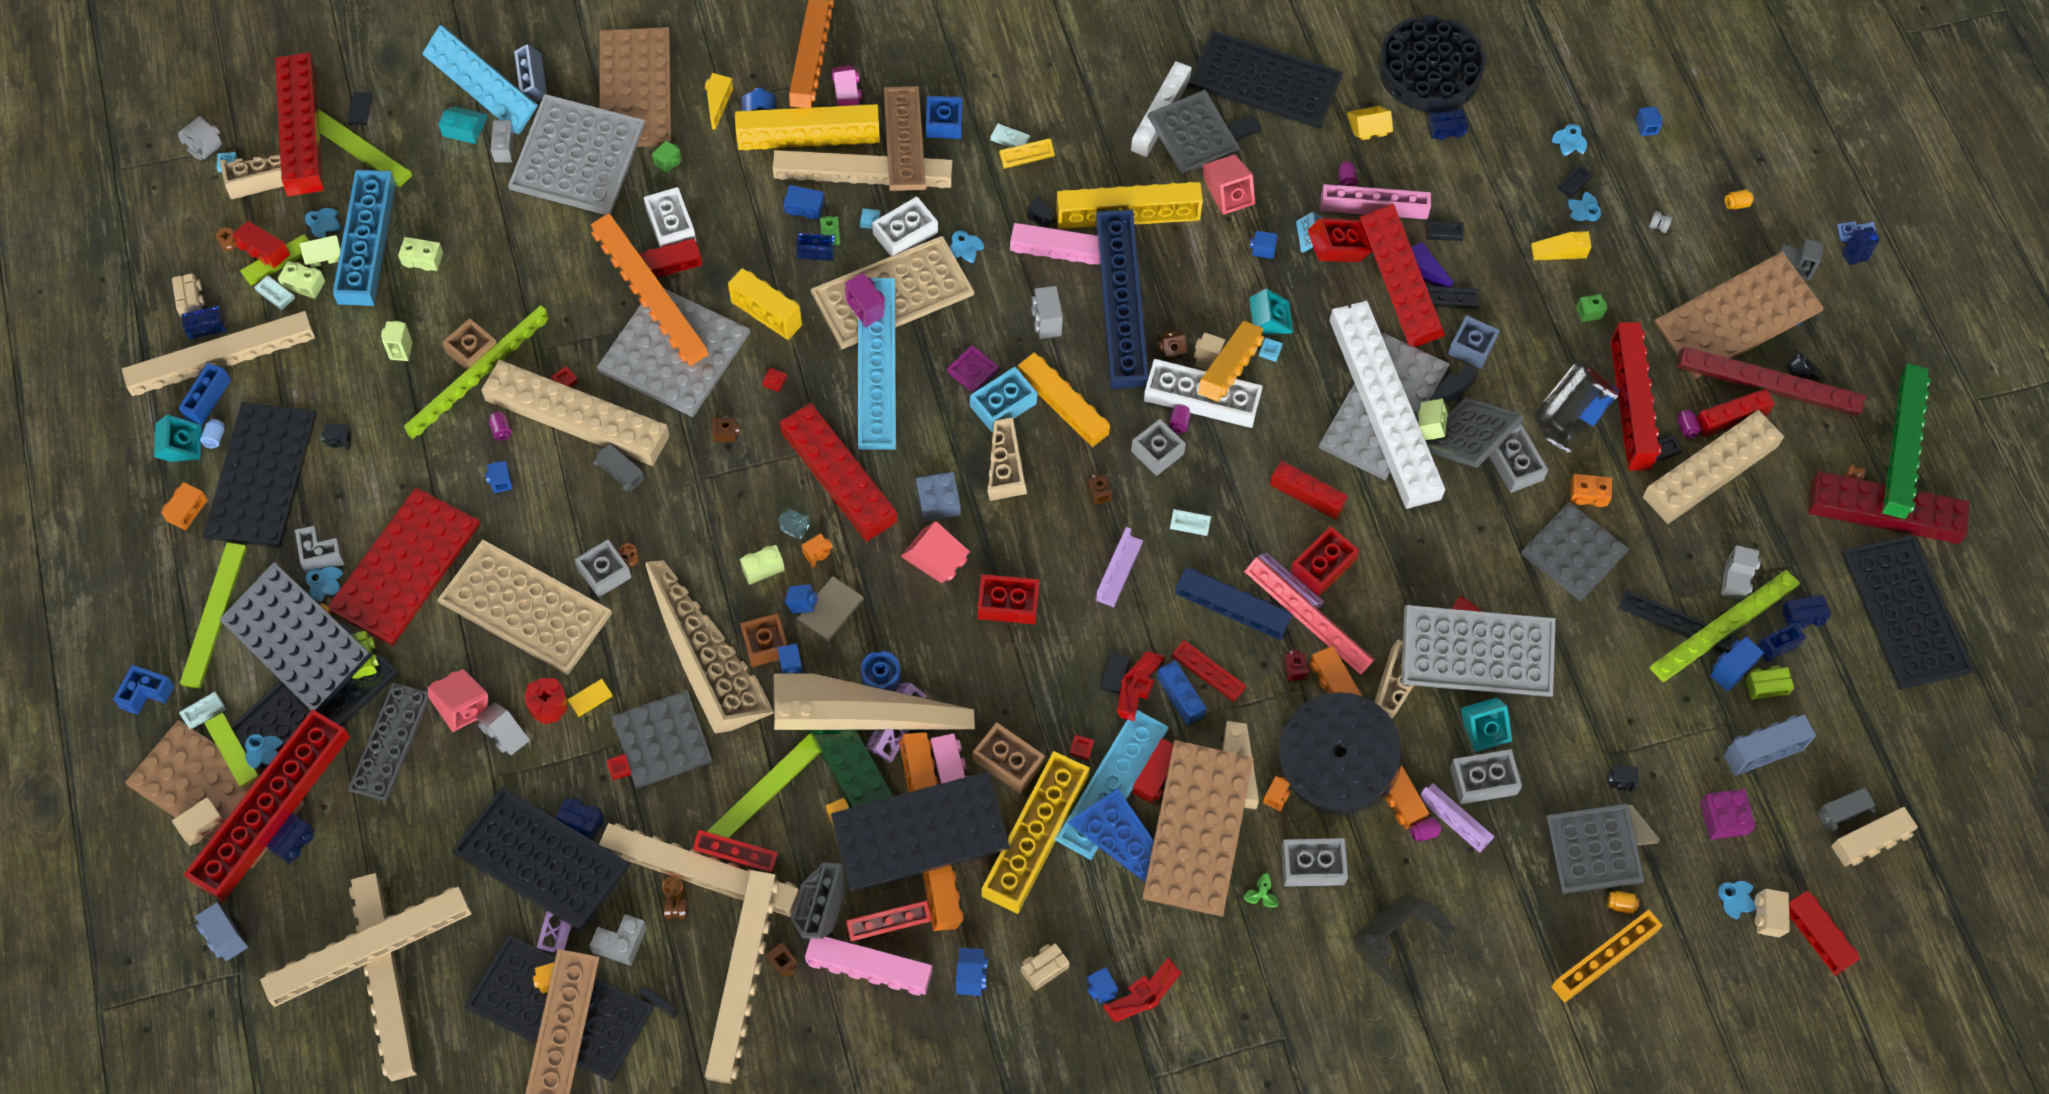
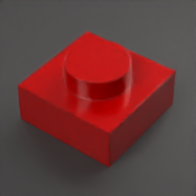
M567 366L551 376L553 381L568 387L578 383V379Z
M770 368L762 381V385L780 392L787 380V374Z
M1075 735L1069 756L1089 761L1094 740Z
M625 754L606 760L613 781L631 775Z

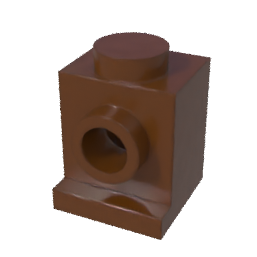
M712 417L714 442H736V434H740V424L736 423V419Z
M1101 474L1092 475L1088 479L1087 487L1093 505L1111 502L1113 491L1110 488L1107 476H1101Z
M782 942L765 955L767 962L781 978L784 976L788 978L797 971V960ZM781 962H787L783 967L780 966Z

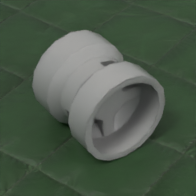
M1655 211L1649 228H1657L1661 232L1666 233L1673 217L1670 215L1664 216L1661 212Z

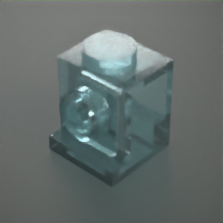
M791 509L787 513L783 512L779 518L781 531L800 540L810 526L809 516H804Z

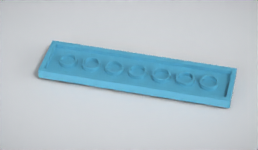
M439 25L422 54L499 120H511L514 132L520 134L538 105L446 27Z
M1138 710L1135 722L1126 721L1058 834L1057 842L1092 860L1099 847L1067 822L1117 788L1127 801L1134 783L1161 738H1164L1169 729L1168 726Z

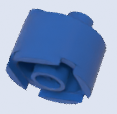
M755 88L753 92H749L741 97L742 111L776 110L777 97L770 92L764 91L763 88Z
M886 651L873 652L867 655L861 664L862 684L894 692L901 681L900 665L897 658Z

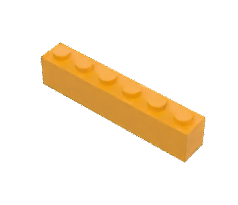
M1243 320L1201 378L1198 394L1218 402L1222 396H1226L1229 386L1234 385L1237 375H1241L1244 365H1248L1250 357L1254 356L1257 347L1262 345L1264 328Z
M1034 352L1018 364V371L1034 388L1037 394L1092 447L1109 435L1110 424L1108 420L1101 417L1092 405H1088L1084 401L1083 396L1080 393H1076L1066 380L1061 379L1058 372L1053 368L1051 369L1043 357H1039Z
M1647 910L1559 977L1551 986L1552 989L1566 1003L1655 935L1663 925L1650 910Z

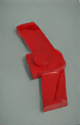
M1146 651L1128 673L1124 675L1121 681L1117 713L1121 718L1135 722L1139 697L1148 698L1154 686V679L1149 677L1165 661V656Z
M1168 957L1150 981L1145 976L1141 977L1128 987L1131 995L1110 1004H1105L1103 1008L1115 1022L1144 1010H1152L1160 1003L1161 998L1179 977L1181 971Z

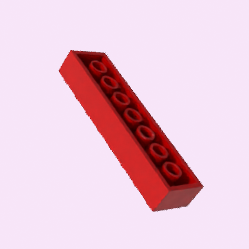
M1394 203L1360 216L1409 347L1413 346L1416 348L1444 337V331Z
M1641 322L1618 323L1610 340L1616 388L1620 390L1617 397L1628 471L1650 470L1653 463H1656L1657 456L1661 453V445L1657 441L1659 430L1658 427H1655L1656 411L1653 410L1652 406L1654 396L1650 392L1652 382L1651 378H1648L1649 362H1646L1647 347L1643 343L1645 332L1641 329Z
M812 403L780 421L783 436L866 542L897 523L896 510Z

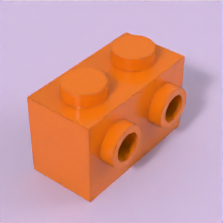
M1580 474L1573 475L1570 481V503H1576L1577 505L1589 504L1597 507L1608 506L1612 498V478Z
M183 482L175 490L171 500L164 505L161 513L167 522L186 531L208 499L203 491Z

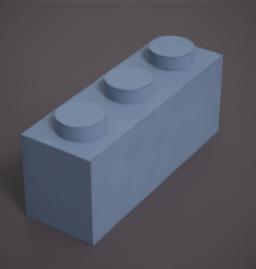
M527 44L514 51L520 90L536 103L543 98L544 94L547 95L541 53Z

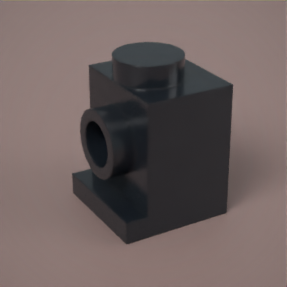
M1037 196L1027 209V218L1044 228L1048 224H1052L1056 218L1053 208L1049 204L1043 203L1040 196Z
M325 424L324 431L321 432V442L326 443L328 447L339 448L340 446H345L346 450H350L352 432L348 424Z
M1614 765L1610 772L1607 773V784H1610V787L1617 790L1630 789V792L1634 793L1639 786L1638 767Z

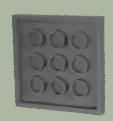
M1206 90L1156 109L1147 115L1182 175L1199 169L1204 164L1237 153L1240 150Z
M1465 397L1448 414L1445 437L1425 440L1432 454L1478 468L1515 430L1524 418L1520 413Z
M1569 502L1522 550L1521 555L1581 602L1627 554L1629 548Z
M688 690L612 716L636 789L713 762Z
M1628 804L1547 815L1562 894L1644 883Z

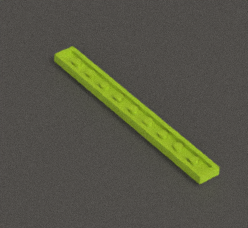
M540 305L404 425L407 435L412 439L421 435L427 426L434 423L444 411L449 410L458 399L464 397L471 387L479 383L480 379L486 374L491 373L499 360L504 361L507 355L513 350L518 349L524 340L530 338L539 327L544 326L548 320L546 309Z
M1785 570L1652 664L1650 667L1651 671L1664 683L1796 589L1800 582Z

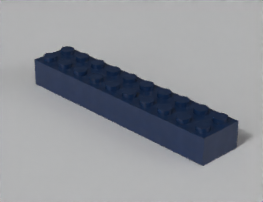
M1133 210L1096 212L1110 389L1146 387L1148 368Z

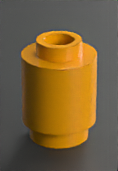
M1747 189L1731 192L1725 196L1727 209L1736 210L1750 207L1753 202V194Z
M1610 892L1607 907L1611 908L1612 911L1633 914L1634 911L1638 910L1639 899L1636 898V894Z

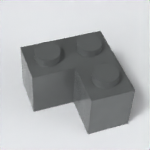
M1806 239L1801 249L1782 245L1778 253L1783 251L1802 279L1810 281L1821 262L1824 243Z

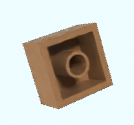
M468 319L443 341L446 353L466 370L497 344L492 336L471 319Z

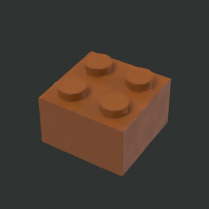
M778 613L740 623L751 667L779 660L777 647L787 646Z

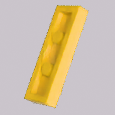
M1050 138L999 151L1003 169L1055 156Z

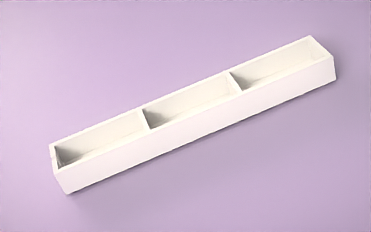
M1368 302L1351 304V308L1347 305L1332 309L1330 317L1331 326L1405 508L1408 509L1442 500L1445 487Z

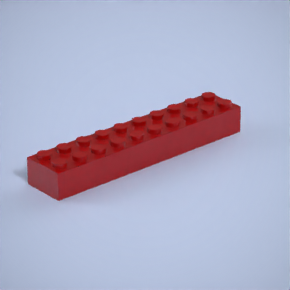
M311 53L275 58L281 179L288 197L324 191L316 69Z
M312 709L183 874L189 882L223 903L349 740L350 736L345 728Z

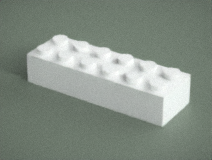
M1154 359L1145 389L1144 401L1170 408H1175L1177 405H1185L1190 408V413L1250 428L1253 427L1261 397L1262 385L1236 379L1234 385L1229 386L1227 395L1222 396L1218 402L1198 394L1200 381L1206 373L1205 371Z

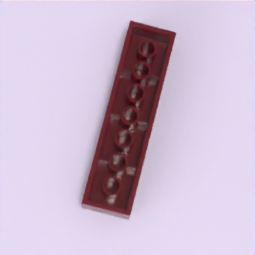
M1817 471L1811 480L1808 514L1960 544L1968 534L1969 501L1917 491L1913 502H1915L1913 512L1909 513L1906 519L1882 513L1886 484Z

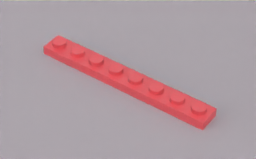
M1256 557L1244 571L1327 646H1334L1338 655L1360 675L1375 660L1260 557Z

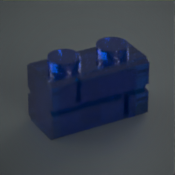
M1464 109L1430 113L1427 119V127L1431 139L1437 138L1442 140L1446 137L1454 136L1459 138L1466 135L1468 123L1465 118Z
M1873 227L1853 232L1845 248L1842 250L1843 257L1847 260L1848 264L1853 265L1858 262L1868 261L1880 240Z
M798 233L796 245L797 258L834 261L835 235Z
M219 306L181 314L183 329L189 339L226 331L224 315Z
M1824 595L1786 601L1782 607L1788 628L1796 627L1797 630L1804 629L1812 624L1822 626L1826 624V621L1831 616Z
M1794 622L1762 638L1757 647L1764 652L1762 655L1764 659L1770 662L1799 647L1806 637L1797 623Z
M565 798L555 816L557 820L591 839L596 837L604 821L600 808L594 805L587 807L577 798H572V800Z
M291 814L266 847L272 854L290 864L292 860L294 861L300 856L301 848L304 844L311 842L315 831L310 824Z

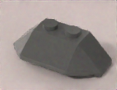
M822 863L816 871L801 883L791 921L802 938L823 939L834 931L844 897L842 864Z

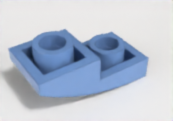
M1856 221L1837 224L1840 241L1854 243L1877 241L1874 222L1859 225L1856 224Z

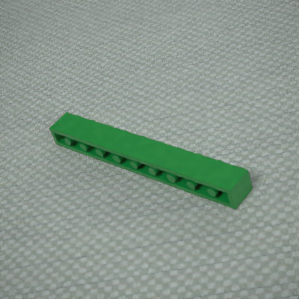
M1908 363L1900 376L1882 511L1883 514L1906 519L1907 515L1912 513L1915 507L1913 499L1917 488L1914 485L1919 476L1916 470H1918L1920 465L1918 456L1922 450L1920 442L1924 435L1921 429L1926 420L1923 415L1927 409L1925 401L1929 395V391L1926 389L1931 380V377H1928L1929 369Z

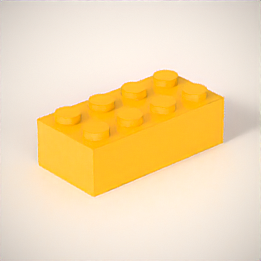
M742 268L728 283L731 303L785 339L789 340L802 326L799 304L795 300L785 297L781 291L773 289L766 281L756 278L755 274L751 271L747 272Z

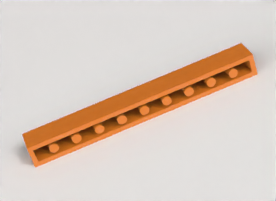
M808 0L789 92L790 107L811 108L812 101H816L815 89H818L819 85L817 77L821 76V67L819 66L823 65L822 54H825L826 48L824 42H827L828 32L826 31L830 29L829 19H832L831 8H834V0Z
M610 213L592 223L593 231L591 234L596 242L600 241L602 243L601 248L603 252L612 257L610 261L615 268L619 267L621 270L619 273L623 280L630 282L631 285L629 287L634 295L638 294L640 296L639 301L641 305L650 310L648 314L654 322L657 321L660 324L658 328L661 333L668 335L670 338L668 342L673 349H678L679 353L677 354L683 363L687 362L691 367L707 357L709 354L706 346Z
M1334 646L1312 655L1310 668L1319 677V684L1323 690H1326L1328 694L1345 692L1362 696ZM1401 765L1399 777L1385 799L1388 806L1395 811V817L1399 825H1403L1406 830L1415 822L1427 819L1429 812Z
M927 733L904 734L899 741L908 792L938 785V778L934 774L935 761L934 758H931L930 753L932 745L931 741L928 740ZM950 865L924 872L923 878L933 931L957 929L963 921V912L959 909L960 895L955 887V871H952V866Z

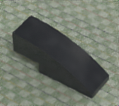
M1466 365L1457 377L1450 373L1429 401L1443 399L1444 404L1455 400L1475 383L1479 372Z

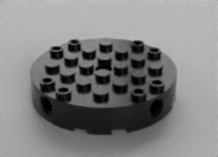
M1424 15L1423 18L1414 19L1412 17L1406 19L1391 29L1384 39L1378 62V70L1384 87L1400 103L1419 111L1445 112L1464 105L1475 95L1482 80L1486 58L1478 38L1463 24L1450 18L1445 20L1438 18L1436 15Z
M1336 692L1321 695L1308 701L1292 715L1281 737L1280 761L1291 789L1304 803L1324 813L1349 815L1375 806L1392 790L1400 774L1402 748L1394 722L1378 704L1357 694ZM1346 751L1343 757L1336 756L1337 752Z

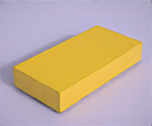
M601 679L569 698L568 702L577 716L580 717L613 697V695Z

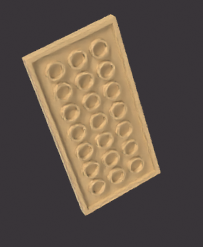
M943 236L811 289V294L841 350L858 343V317L845 301V283L863 272L867 278H895V327L974 295V290Z
M485 540L480 542L438 598V602L441 605L569 675L612 614V611Z

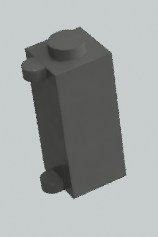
M611 444L598 452L597 459L593 465L596 467L600 466L624 486L623 490L625 492H631L644 480L642 470Z
M1863 788L1823 805L1818 813L1821 822L1828 829L1831 828L1832 831L1838 830L1837 825L1868 812L1870 815H1874L1876 810L1874 808V801L1866 788Z

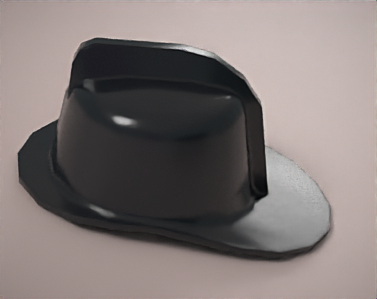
M1795 349L1796 354L1786 364V369L1790 374L1800 378L1815 375L1824 380L1825 375L1812 361L1803 356L1798 349Z

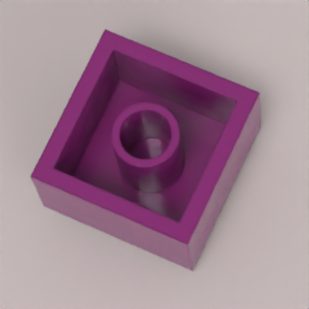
M863 272L845 283V301L865 328L884 317L885 297L881 291L876 290L875 284L870 277L867 278Z
M1745 789L1706 794L1700 801L1710 840L1749 835L1756 827Z

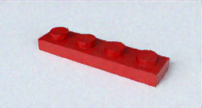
M1185 640L1172 653V657L1232 702H1235L1246 689L1245 684Z

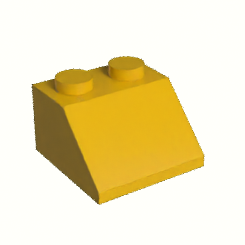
M1382 106L1347 112L1352 131L1361 140L1370 139L1372 135L1381 137L1388 135L1387 133L1393 132L1391 111Z

